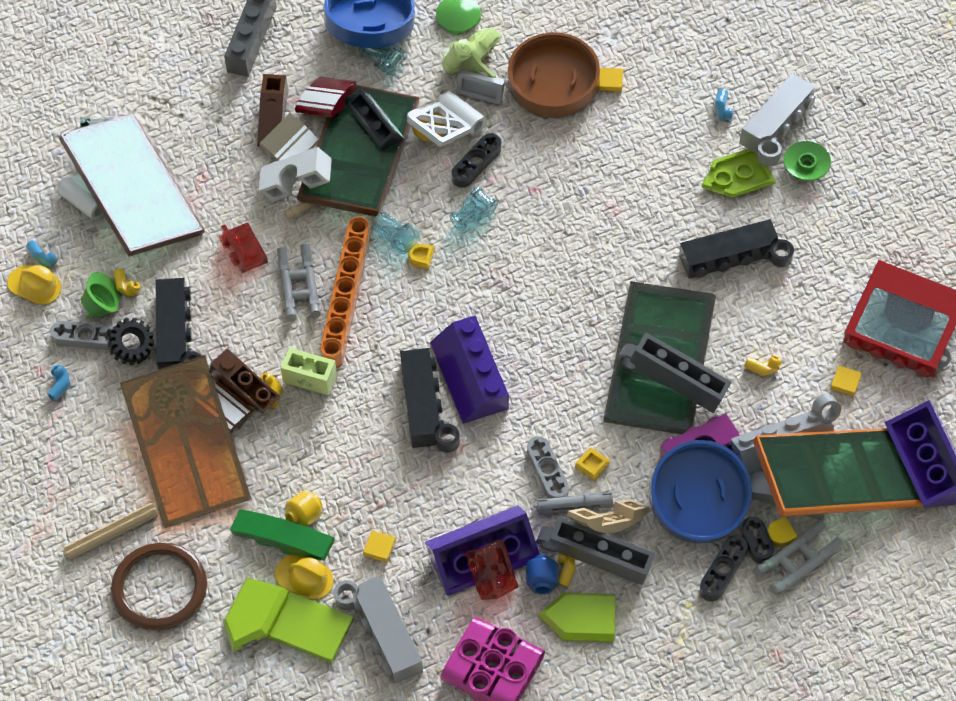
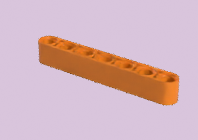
M354 217L348 223L321 341V356L335 360L336 368L340 367L344 361L370 244L369 222L363 217Z

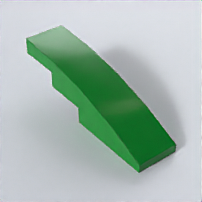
M242 509L239 510L230 528L234 536L255 539L259 545L279 548L283 554L306 558L312 557L323 561L326 560L335 541L334 537L285 519Z

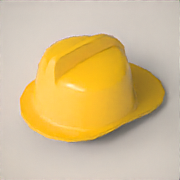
M22 265L14 269L7 279V286L12 293L39 305L54 302L62 291L59 278L47 267L41 265Z
M289 555L283 558L275 569V579L281 587L310 600L326 596L331 591L334 583L333 574L330 569L318 559L312 557L306 558Z

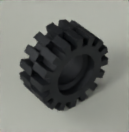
M125 318L123 322L120 320L113 327L108 338V347H111L110 354L116 355L114 357L116 361L119 358L122 359V364H126V362H129V365H134L135 362L137 364L141 363L143 359L145 360L154 345L155 339H152L154 334L149 332L151 327L149 325L145 327L142 320L140 323L136 322L137 318H132L131 321H129V318ZM126 334H134L139 338L140 346L137 349H128L123 345L122 337Z

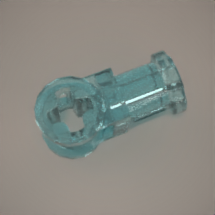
M397 45L382 48L359 47L358 50L360 57L366 56L372 59L374 66L380 68L388 75H395L398 65L407 58L406 52Z
M476 187L463 200V207L458 212L450 214V220L458 230L464 231L471 221L476 220L479 222L484 217L490 216L497 208L498 201L487 196L482 187Z

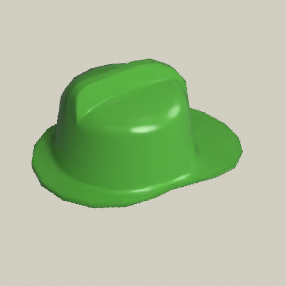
M100 272L92 273L81 296V304L87 310L86 317L88 319L93 316L103 318L109 313L116 312L121 293L116 290L115 282L109 276Z

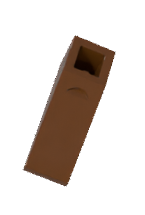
M263 74L257 147L285 118L289 92L286 75Z
M228 348L210 363L212 378L216 382H221L245 403L259 412L264 413L280 398L279 394Z

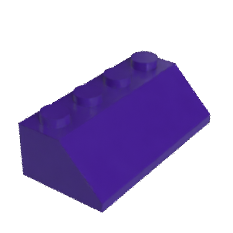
M476 315L452 322L430 342V345L462 424L508 410L509 394Z
M930 400L884 422L924 508L955 505L956 450L937 410Z
M518 505L425 542L433 568L447 596L522 567L529 560L540 554L527 513Z

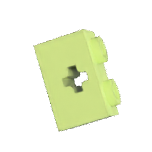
M292 348L288 349L280 368L283 383L328 396L337 377L335 360Z

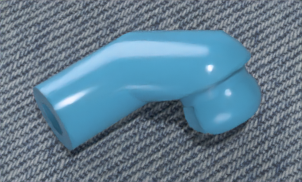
M725 89L717 91L715 107L720 120L730 121L732 120L733 109L726 108L728 91Z
M31 240L26 244V249L30 255L44 267L50 268L51 265L57 263L58 260L55 254L49 252L45 255L36 241Z
M55 365L51 369L55 385L47 393L48 397L55 402L70 386L68 371L61 365Z

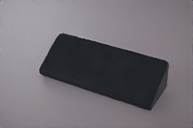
M362 88L345 103L381 150L404 139L403 135L371 95Z

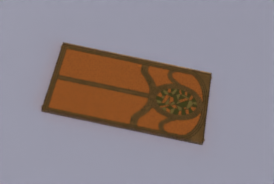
M205 355L120 383L164 528L252 499Z

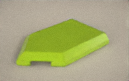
M745 149L713 160L701 187L734 198L776 184V181L768 166L761 164L757 160L756 153Z
M251 578L244 580L223 620L224 628L234 652L243 648V645L255 639L260 640L268 636L289 595L288 590Z
M564 592L541 611L537 617L544 624L546 623L562 641L614 642L615 594Z

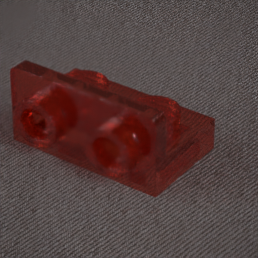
M248 222L228 230L225 224L221 226L222 235L219 238L224 249L229 248L231 252L229 253L230 260L234 267L238 265L241 273L268 263L267 256Z
M496 540L478 550H469L465 553L468 566L476 584V590L482 600L498 599L519 588L503 540Z

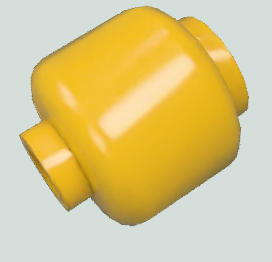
M302 491L286 502L285 518L288 521L308 527L321 517L323 504L315 493Z

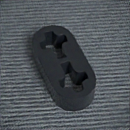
M755 516L746 518L742 524V537L747 541L748 551L753 561L762 564L773 556L774 546L764 522L760 518ZM753 525L754 529H757V537H755L752 530H749V526ZM758 544L761 545L763 550H767L766 555L758 552Z

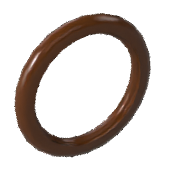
M161 542L147 544L135 549L118 565L111 583L113 604L123 619L136 627L157 631L171 629L183 624L201 607L206 596L208 584L206 571L201 561L182 546ZM158 554L171 555L184 561L192 571L195 586L190 601L182 610L169 617L156 619L139 615L132 610L124 597V581L129 570L146 557Z

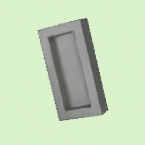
M461 69L458 74L456 93L500 105L503 98L505 81Z

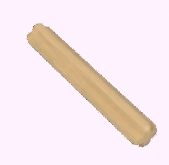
M149 503L64 546V552L68 559H73L157 517V510L152 503Z

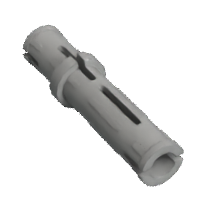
M584 492V495L537 499L538 515L563 513L580 508H586L590 511L601 508H614L612 492L600 494Z

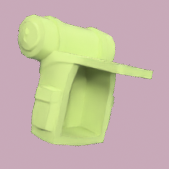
M490 27L474 33L469 41L466 39L459 40L458 42L454 41L450 45L449 52L442 58L444 71L449 74H455L464 68L481 74L480 70H482L487 76L496 78V75L481 61L494 49L502 36Z

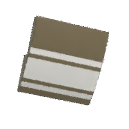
M289 113L260 142L259 148L276 161H280L315 148L318 138L301 121Z

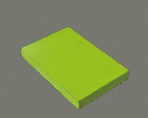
M289 591V595L266 638L333 663L354 621V616Z

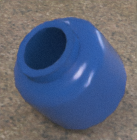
M536 555L535 558L529 560L526 564V585L536 594L551 593L559 584V565L548 555Z

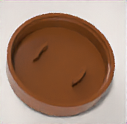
M549 32L530 37L514 50L508 63V85L513 98L521 107L539 116L564 117L577 113L590 104L599 88L600 64L597 55L586 42L573 35Z

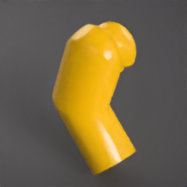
M124 269L114 270L113 276L116 290L129 297L138 295L141 289L139 282L136 281L134 283L133 280L128 282Z
M772 355L768 361L761 363L748 357L744 368L760 376H767L780 370L782 360L779 356Z
M263 373L260 378L281 396L282 386L278 380L270 373ZM279 399L270 408H276Z
M560 553L557 561L564 566L559 575V584L568 588L575 573L576 562L574 558Z

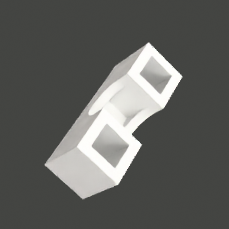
M315 147L263 166L260 170L259 191L274 202L291 196L293 185L297 179L301 180L310 189L330 182L331 158L320 148Z

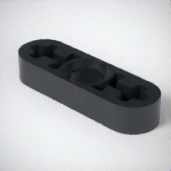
M485 134L453 167L451 173L452 182L455 186L460 188L469 186L501 152V138L497 134ZM473 157H481L483 159L479 164H473L470 160ZM465 172H466V177H465V176H461L460 178L458 177V174H459V175H464Z
M734 535L725 541L700 582L699 591L703 599L716 601L724 593L747 555L748 544L743 537ZM739 545L740 550H736L732 559L730 557L732 547ZM720 563H726L731 567V570L728 573H720L716 567ZM714 578L718 580L716 589L708 592L707 586L710 587L714 582Z

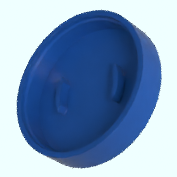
M325 0L324 24L327 31L337 40L351 46L360 48L391 46L404 40L414 27V0Z
M706 440L688 441L668 451L655 467L649 483L650 506L657 521L671 535L690 543H711L729 535L746 517L752 500L751 479L741 459L727 447Z

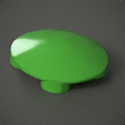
M443 0L436 9V19L452 35H460L463 31L473 28L480 22L481 11L479 5L474 0Z

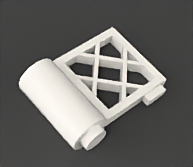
M452 92L441 94L437 103L420 111L415 109L407 114V122L439 147H443L467 134L476 136L486 124V117ZM438 112L442 116L433 115V113ZM419 120L429 121V124L422 123ZM434 122L445 124V127L434 125ZM450 125L457 126L460 129L450 128ZM436 133L446 134V136L441 138Z
M98 155L92 159V164L88 168L104 165L107 161ZM129 168L104 175L115 176V182H101V176L97 184L99 189L115 188V192L111 194L113 201L109 202L111 205L140 183L142 176ZM80 174L75 177L72 175L64 177L60 180L58 184L59 195L93 221L103 216L101 209ZM118 176H129L132 178L128 182H118Z

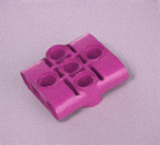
M474 617L443 668L440 679L468 693L474 701H520L544 658L545 650L517 637L515 632L509 628L500 629L478 617ZM503 641L510 642L511 645L504 647L501 646L500 643ZM467 651H473L476 653L474 656L470 657L464 655V653ZM491 662L499 664L495 668H490L487 666V664ZM517 673L520 674L522 677L519 679H512L510 676L512 674ZM480 683L486 685L484 689H476L474 686Z

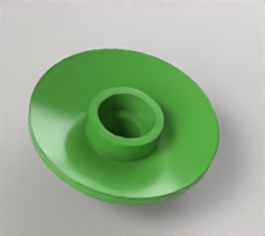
M801 141L787 149L784 155V166L787 172L794 178L802 181H814L827 174L831 166V157L822 145L812 141Z

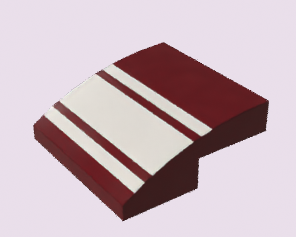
M328 77L317 78L300 97L295 107V112L333 117L345 108L344 99L357 90L356 81Z

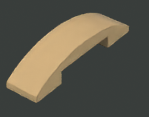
M632 499L616 501L612 512L597 514L586 508L568 511L567 516L574 522L595 531L615 533L637 523L649 512L650 507Z

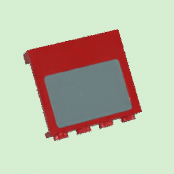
M878 260L846 327L843 342L852 349H861L869 352L871 356L877 359L884 358L889 360L897 367H906L914 370L922 377L935 378L938 365L956 328V290Z

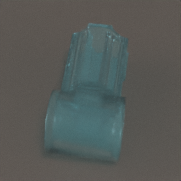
M380 212L372 224V230L389 240L393 248L403 255L422 237L415 226L410 223L404 225L386 212Z

